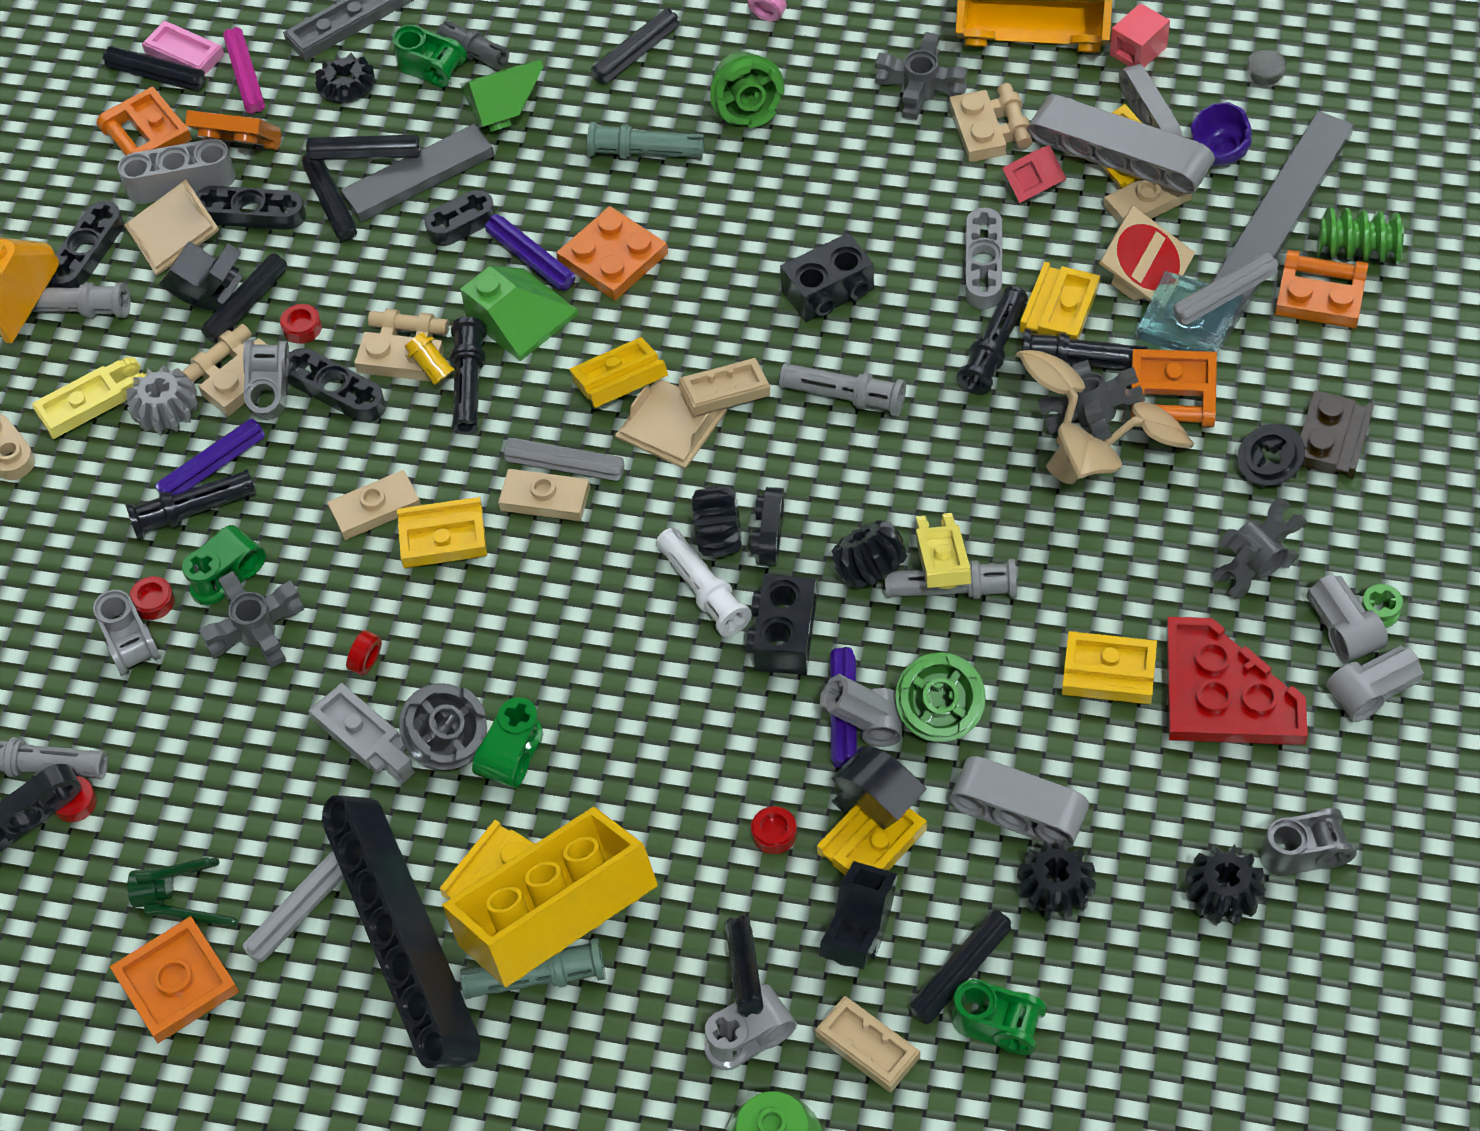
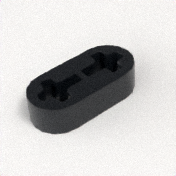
M472 190L431 210L425 217V227L429 240L438 246H448L485 228V224L495 214L491 195L486 191Z

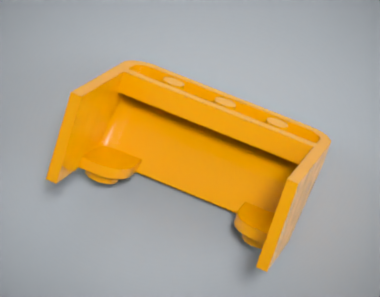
M958 0L955 33L957 38L965 39L964 46L987 47V41L1078 45V52L1100 53L1101 46L1109 45L1112 0Z
M0 237V335L5 343H13L59 266L57 255L52 247L45 242Z

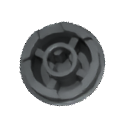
M436 683L420 688L407 699L400 713L399 731L405 748L417 761L434 769L451 770L462 767L474 759L477 748L487 735V721L482 704L471 691L451 684Z

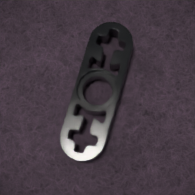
M212 185L204 187L196 193L216 225L290 230L299 227L306 219L302 197L294 191ZM248 203H258L260 205L253 212L246 213L240 211Z
M98 201L89 206L56 252L59 266L49 282L51 288H79L81 284L87 282L123 230L124 221L118 206L114 202ZM81 244H95L88 252H75Z
M299 348L289 352L287 381L292 387L360 422H372L384 414L386 409L385 399L381 387L375 382L311 349ZM308 365L310 367L311 372L305 369ZM340 379L345 382L336 391L324 389L325 384L330 380ZM358 399L364 402L361 405H359Z
M55 764L47 767L0 801V852L68 804L79 794L81 785L69 765Z

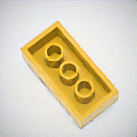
M593 806L443 903L442 907L458 946L506 988L555 954L562 952L567 946L591 930L602 925L603 922L630 904L638 901L642 896L656 888L658 884L644 844Z

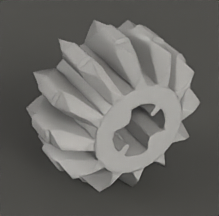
M164 364L158 372H152L147 368L146 376L144 378L133 377L134 387L126 390L130 416L135 422L139 423L145 432L154 428L161 436L164 430L170 427L177 432L178 424L180 422L191 423V413L198 410L194 384L190 381L189 377H185L179 368L170 371Z

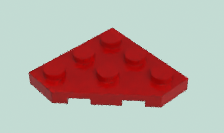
M1167 618L1169 740L1306 745L1308 738L1306 697L1293 686L1288 688L1271 673L1272 668L1246 646L1243 648L1238 646L1225 635V628L1213 618Z

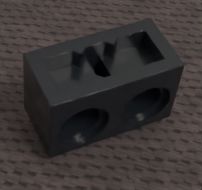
M849 232L780 265L781 290L805 322L818 316L827 315L833 309L853 299L862 298L868 292L874 290V263Z
M764 574L762 590L754 591L752 599V616L757 617L756 628H748L746 652L754 654L755 671L807 675L817 605L816 578ZM782 604H788V605H790V606L785 607V608L777 607V606L782 605ZM775 641H784V642H785L784 644H780V645L771 644L772 642H775Z

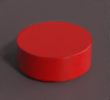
M308 304L293 305L286 309L280 318L283 335L292 343L303 344L310 342L322 330L318 311Z
M156 576L141 579L132 587L129 594L139 617L146 620H156L164 617L172 610L175 603V596L170 584L165 579Z
M363 630L350 648L346 661L347 670L361 676L367 674L379 656L382 645L381 637Z
M76 776L81 785L79 794L54 813L64 822L81 821L87 818L96 807V793L90 782L83 777Z
M777 806L760 810L754 816L751 823L754 844L758 849L768 854H780L789 850L797 838V825L792 813L785 808Z

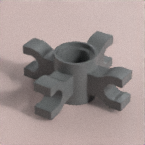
M925 32L920 50L912 51L905 57V60H899L890 54L878 53L875 62V68L878 69L875 83L882 85L898 83L904 85L902 102L905 103L902 117L917 120L922 101L932 99L938 91H943L950 96L966 93L967 83H965L968 68L960 66L950 68L938 67L940 50L937 49L940 34Z
M1088 360L1072 365L1085 384L1083 392H1076L1078 400L1072 421L1079 419L1081 426L1092 429L1094 438L1104 440L1112 437L1108 423L1116 415L1114 406L1146 401L1141 385L1133 389H1126L1128 385L1139 382L1134 367L1123 370L1114 379L1105 382L1100 373L1091 371ZM1050 396L1038 400L1042 415L1058 412L1057 415L1045 419L1050 434L1057 432L1064 421L1068 406L1067 396Z
M1276 498L1269 507L1267 519L1263 524L1255 519L1246 523L1239 530L1228 529L1218 541L1224 548H1230L1237 554L1231 563L1219 567L1212 575L1217 582H1226L1232 574L1235 575L1236 584L1228 592L1233 598L1242 599L1250 589L1251 580L1255 573L1260 578L1267 577L1280 567L1289 568L1299 557L1295 550L1287 549L1281 542L1287 535L1300 530L1307 520L1302 515L1293 514L1290 520L1285 523L1283 521V513L1291 505L1286 499Z
M233 571L219 578L218 581L224 590V596L229 602L228 613L230 617L199 629L205 641L204 644L212 658L215 659L224 654L233 644L240 641L248 647H258L270 668L286 661L285 655L280 649L281 644L274 635L276 630L274 622L304 610V606L298 598L300 597L299 592L291 580L282 584L271 595L264 598L259 593L246 592Z

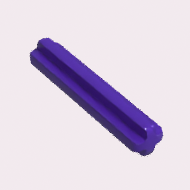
M494 214L490 217L489 221L485 224L487 233L554 287L562 291L570 289L571 284L575 281V274L503 216Z
M248 419L156 482L155 488L158 494L166 491V493L171 492V495H175L192 489L263 440L265 434L262 427L254 419Z
M834 648L831 651L830 678L841 674L856 682V658L852 648ZM831 714V760L836 768L841 769L857 752V727Z

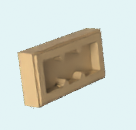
M1140 179L1105 196L1104 207L1121 225L1132 205L1152 219L1191 200L1192 194L1181 193Z
M756 358L679 378V389L693 417L770 396L771 386Z
M508 469L498 503L500 511L582 521L591 487L589 479Z
M404 470L327 502L344 540L397 519V509L421 505L420 499Z
M846 996L841 999L815 1029L816 1038L890 1093L920 1059V1050Z

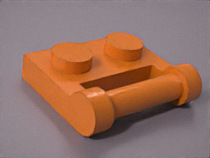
M153 86L106 110L99 115L96 121L102 133L110 135L125 155L185 144L192 140L189 129ZM130 121L147 143L138 147L121 127L122 124Z
M187 110L185 126L197 130V136L203 140L218 139L245 144H262L265 149L278 150L280 147V128L262 119Z
M1287 250L1275 315L1356 329L1369 263L1356 261V265L1299 256L1300 251ZM1297 271L1351 280L1352 285L1295 276V273Z
M1133 349L1132 367L1135 369L1139 382L1131 384V389L1141 385L1143 394L1202 396V406L1153 405L1165 410L1178 422L1201 423V427L1215 426L1217 352ZM1130 404V419L1136 417L1132 412L1134 404Z

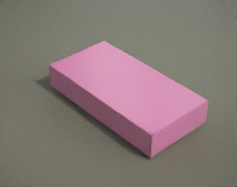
M165 20L142 43L145 53L153 57L202 69L204 75L224 56L221 45Z

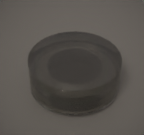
M1273 50L1256 51L1248 59L1247 77L1252 83L1259 86H1275L1284 79L1286 60L1280 53Z

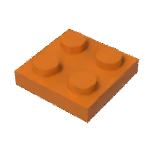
M609 206L558 250L556 254L557 260L574 274L616 301L668 254V246L665 241Z
M191 916L109 966L157 1044L239 993L236 984Z

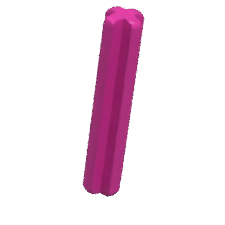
M234 27L232 30L226 29L223 37L245 111L249 114H254L256 111L262 112L265 104L243 31L239 27Z

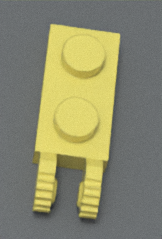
M127 356L121 361L118 360L107 367L102 366L33 402L32 407L51 438L55 439L127 400L126 390L134 387L133 377L144 378L146 373L143 374L142 372L139 374L141 365L135 357Z
M942 514L941 527L929 528L926 515L916 516L917 547L927 588L951 589L958 585L971 584V570L959 525H955L953 514Z

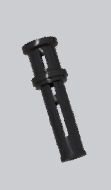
M1016 286L1005 288L1003 296L982 338L973 342L969 349L970 358L967 364L962 366L957 373L958 384L969 393L984 395L993 386L992 376L995 370L999 369L1005 361L1003 349L1023 307L1028 301L1027 293ZM1006 317V320L1002 328L998 329L1003 318ZM975 375L979 376L977 382H974Z
M461 317L454 320L451 324L454 348L450 351L449 361L453 368H455L452 429H455L456 433L463 435L473 434L478 430L479 373L486 361V354L482 350V339L486 336L487 326L485 322L475 317Z
M1029 328L1024 329L1022 351L1033 350L1048 353L1058 357L1067 364H1076L1088 360L1090 366L1113 369L1131 368L1133 349L1148 348L1147 346L1071 339L1070 335H1067L1066 332H1059L1058 335L1032 333V330Z
M244 470L242 473L175 495L164 491L159 493V498L135 506L132 503L125 504L137 540L144 538V533L168 525L171 528L178 527L177 524L181 523L180 519L217 508L251 495L254 496L256 492L248 470Z

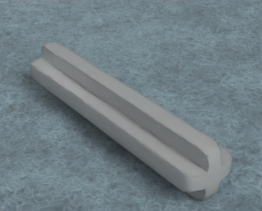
M1263 253L1177 302L1173 306L1172 314L1174 319L1182 326H1186L1275 275L1278 272L1277 260L1270 253Z
M508 438L504 446V458L507 462L608 480H621L625 467L624 459L619 456L517 438Z
M333 851L244 942L243 949L253 960L260 963L264 962L344 878Z

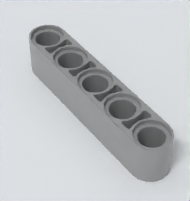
M1055 94L1046 97L1028 125L1029 134L1045 146L1050 145L1051 148L1185 194L1196 192L1215 161L1213 152L1197 141Z

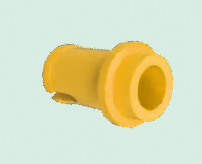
M422 332L405 345L406 350L409 352L406 356L408 359L413 357L432 381V384L436 386L455 369L449 365L432 343L434 338L432 336L427 337Z

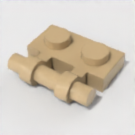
M1001 84L997 89L999 98L995 100L989 99L986 90L949 97V109L969 163L1006 155V143L1016 141L1020 149H1026L1032 145V139L1028 132L1030 122L1027 117L1022 115L1021 109L1023 105L1021 98L1017 92L1013 91L1011 84ZM1007 116L1009 122L999 125L997 118Z
M386 308L384 312L370 311L368 325L381 328V332H364L354 362L357 373L432 382L413 357L408 359L406 355L409 352L406 350L405 345L422 332L427 337L433 336V334L447 335L449 332V320L435 318L434 314L421 312L419 316L400 314V311L396 309ZM399 330L416 332L415 337L399 336L397 334ZM433 340L432 343L443 356L442 340Z
M244 324L239 325L232 332L230 330L225 331L218 337L217 344L205 353L199 352L190 359L191 364L181 371L193 383L201 376L206 380L198 386L201 395L227 417L245 404L243 343L252 336V333ZM260 338L254 341V344L267 345ZM227 355L233 358L220 369L215 366Z

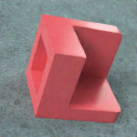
M1138 4L1112 27L1109 55L1129 67L1141 64L1145 68L1166 49L1170 20L1147 6Z
M1050 145L1035 150L1002 168L1019 203L1066 180V176Z

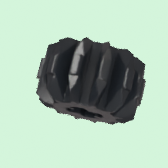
M719 485L706 486L705 489L695 490L692 496L694 531L699 552L703 556L723 557L739 552L742 546V535L736 492L730 486L720 487Z
M877 520L870 525L864 524L861 528L852 530L848 536L842 537L839 544L834 546L831 552L833 554L832 559L836 565L835 569L840 578L844 579L847 586L863 588L867 584L874 585L878 580L887 578V575L891 572L897 571L900 564L904 563L907 558L906 549L903 544L904 540L891 522Z
M1064 839L1058 849H1052L1045 840L1041 844L1040 853L1031 849L1028 850L1025 854V864H1020L1017 869V879L1021 882L1018 884V894L1020 898L1029 899L1028 909L1030 913L1043 908L1045 909L1047 921L1052 919L1054 912H1060L1068 921L1072 917L1073 908L1084 912L1088 907L1087 897H1092L1095 894L1096 882L1092 879L1095 874L1093 862H1084L1085 853L1082 848L1070 853L1068 852V844Z
M1235 844L1229 848L1228 853H1222L1216 845L1210 848L1209 856L1198 853L1194 858L1193 867H1190L1186 872L1185 882L1189 886L1186 891L1188 902L1197 903L1196 912L1198 917L1209 912L1214 914L1213 922L1216 926L1226 916L1235 926L1241 922L1242 914L1252 917L1257 912V903L1264 900L1266 888L1261 884L1265 876L1263 868L1253 867L1255 859L1252 853L1242 858L1238 857Z

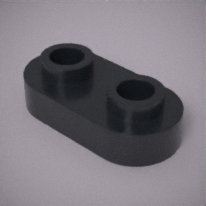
M766 487L765 495H757L756 520H761L760 530L752 531L751 555H759V564H778L784 517V488Z

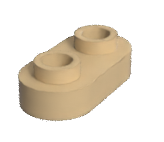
M0 414V478L17 480L26 476L33 469L35 457L29 444L9 419Z

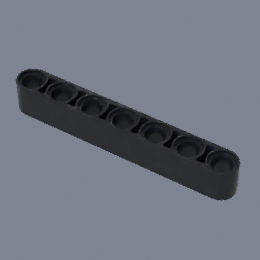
M343 795L331 796L323 807V828L418 1060L425 1068H470L476 1063L480 1054L478 1032L380 803L374 798Z

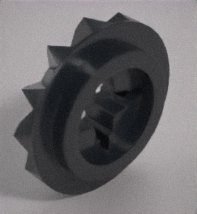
M352 52L346 58H340L336 54L334 61H323L322 69L315 71V84L321 96L333 102L357 100L370 91L375 81L373 66L368 64L365 57L356 59ZM349 73L351 74V78L345 77ZM338 74H342V75H345V76H342V77H340V78L338 79V76H337V75H338Z
M1282 424L1264 425L1253 430L1242 441L1237 456L1238 466L1248 482L1256 483L1262 489L1270 485L1281 488L1283 482L1290 478L1296 479L1297 471L1301 465H1306V447L1302 438L1294 429ZM1264 448L1267 452L1270 451L1273 454L1279 452L1282 464L1279 465L1270 461L1265 465L1267 461L1262 449Z

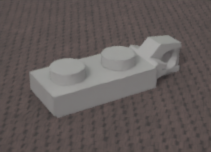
M340 683L308 711L311 719L366 768H371L376 774L385 768L388 774L401 784L415 774L410 764L412 762L411 759L403 753L406 748L399 732L343 683Z

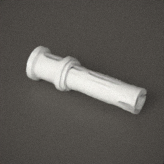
M668 528L663 531L656 540V546L696 594L697 606L703 612H708L715 620L716 630L723 637H729L743 630L751 620L752 612L750 608L737 601L732 594L731 585L725 579L714 576L701 557L688 544L679 529L673 528L672 530Z

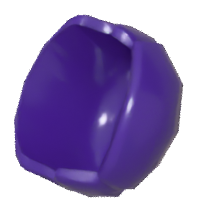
M1230 102L1213 103L1202 109L1191 125L1193 140L1205 145L1213 152L1215 161L1212 165L1215 166L1230 165L1245 157L1252 144V128L1246 112Z

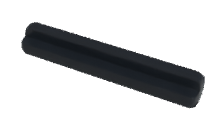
M669 8L659 12L594 64L591 68L593 78L602 85L611 81L679 25L677 14Z
M115 46L107 47L106 52L103 53L102 59L108 68L195 91L201 90L206 82L204 71L199 68Z
M416 134L308 138L306 142V154L311 161L419 157L421 153L420 138Z
M305 154L301 160L303 168L337 238L341 241L354 238L357 235L356 225L324 160L311 161L308 159L307 154Z
M276 253L270 254L203 324L202 334L211 342L217 343L218 337L225 331L231 330L281 277L287 268V262Z
M999 910L990 911L910 1003V1013L923 1024L931 1023L954 997L958 986L973 975L1011 931V920Z
M741 914L738 918L730 917L726 921L725 927L735 1002L738 1007V1013L743 1017H748L751 1013L760 1014L764 1006L750 919Z

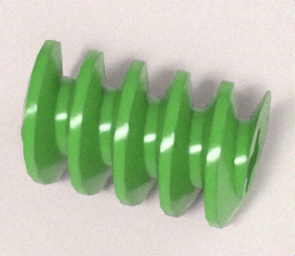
M1327 207L1320 221L1317 257L1320 256L1324 246H1328L1331 258H1335L1340 248H1344L1347 260H1351L1356 250L1361 249L1363 261H1368L1373 250H1376L1380 262L1384 263L1389 252H1393L1396 264H1400L1404 242V224H1402L1400 213L1393 212L1386 223L1383 212L1376 211L1370 222L1367 210L1361 209L1355 220H1353L1351 210L1344 208L1339 219H1337L1334 208Z

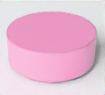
M748 0V6L753 14L769 22L778 21L787 7L785 0Z

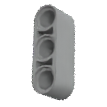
M207 139L131 153L120 160L117 168L128 199L137 204L156 202L185 179L189 182L195 193H197L200 189L207 186H230L236 178L226 143L218 139Z
M978 756L967 758L949 797L950 803L962 813L1041 842L1046 840L1052 846L1059 847L1060 843L1065 839L1068 848L1073 846L1090 806L1085 796L1071 788Z

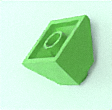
M541 59L460 84L478 127L488 125L490 132L512 125L510 118L520 115L543 69Z
M489 266L460 289L466 317H475L485 322L487 326L486 335L519 361H522L578 316V310L524 268Z

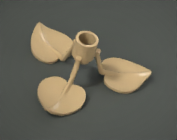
M1033 350L1016 352L1014 357H1020L1026 370L1039 384L1053 392L1066 394L1068 398L1064 421L1058 428L1059 436L1055 440L1059 447L1046 465L1048 471L1058 480L1066 484H1074L1077 479L1089 475L1117 472L1121 468L1122 462L1110 446L1133 427H1143V430L1149 437L1169 446L1192 448L1195 444L1174 417L1162 408L1146 402L1134 404L1132 412L1136 417L1128 420L1112 434V437L1104 441L1094 438L1081 427L1071 423L1078 400L1076 392H1083L1085 389V384L1080 375L1069 364L1048 353Z

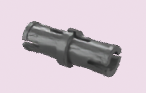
M445 20L444 24H440L436 34L452 38L460 43L466 50L467 59H476L496 70H501L502 66L507 64L510 53L508 48L484 38V34L477 30H466L449 20Z

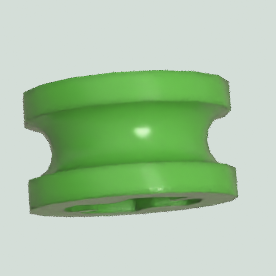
M1376 584L1365 591L1361 605L1365 611L1372 610L1377 613L1385 628H1388L1398 621L1403 606V598L1394 587L1387 584ZM1382 602L1389 605L1388 608L1384 607L1380 611L1374 608V605H1380Z

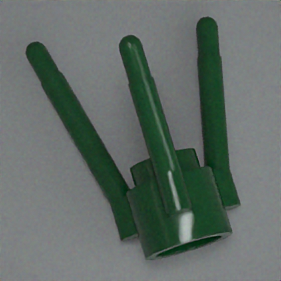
M206 857L160 869L131 871L128 875L127 891L129 901L132 907H144L146 917L164 915L187 919L191 916L194 921L232 927L238 923L234 917L163 905L164 900L172 898V877L216 867L220 863L218 858Z

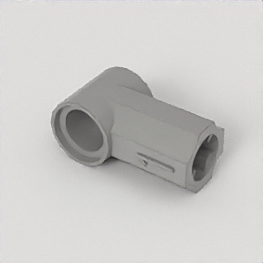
M1327 575L1319 579L1313 587L1308 589L1307 599L1328 628L1331 647L1340 661L1348 663L1387 646L1388 635L1381 618L1372 610H1364L1342 576Z
M1400 645L1362 666L1358 662L1346 664L1328 679L1326 687L1354 722H1360L1375 714L1384 705L1386 699L1421 682L1424 672L1421 669L1419 658L1413 650Z
M841 674L828 680L827 686L820 695V707L826 709L828 713L862 729V738L867 744L887 747L899 743L902 739V720L896 707L895 690L887 688L870 690Z

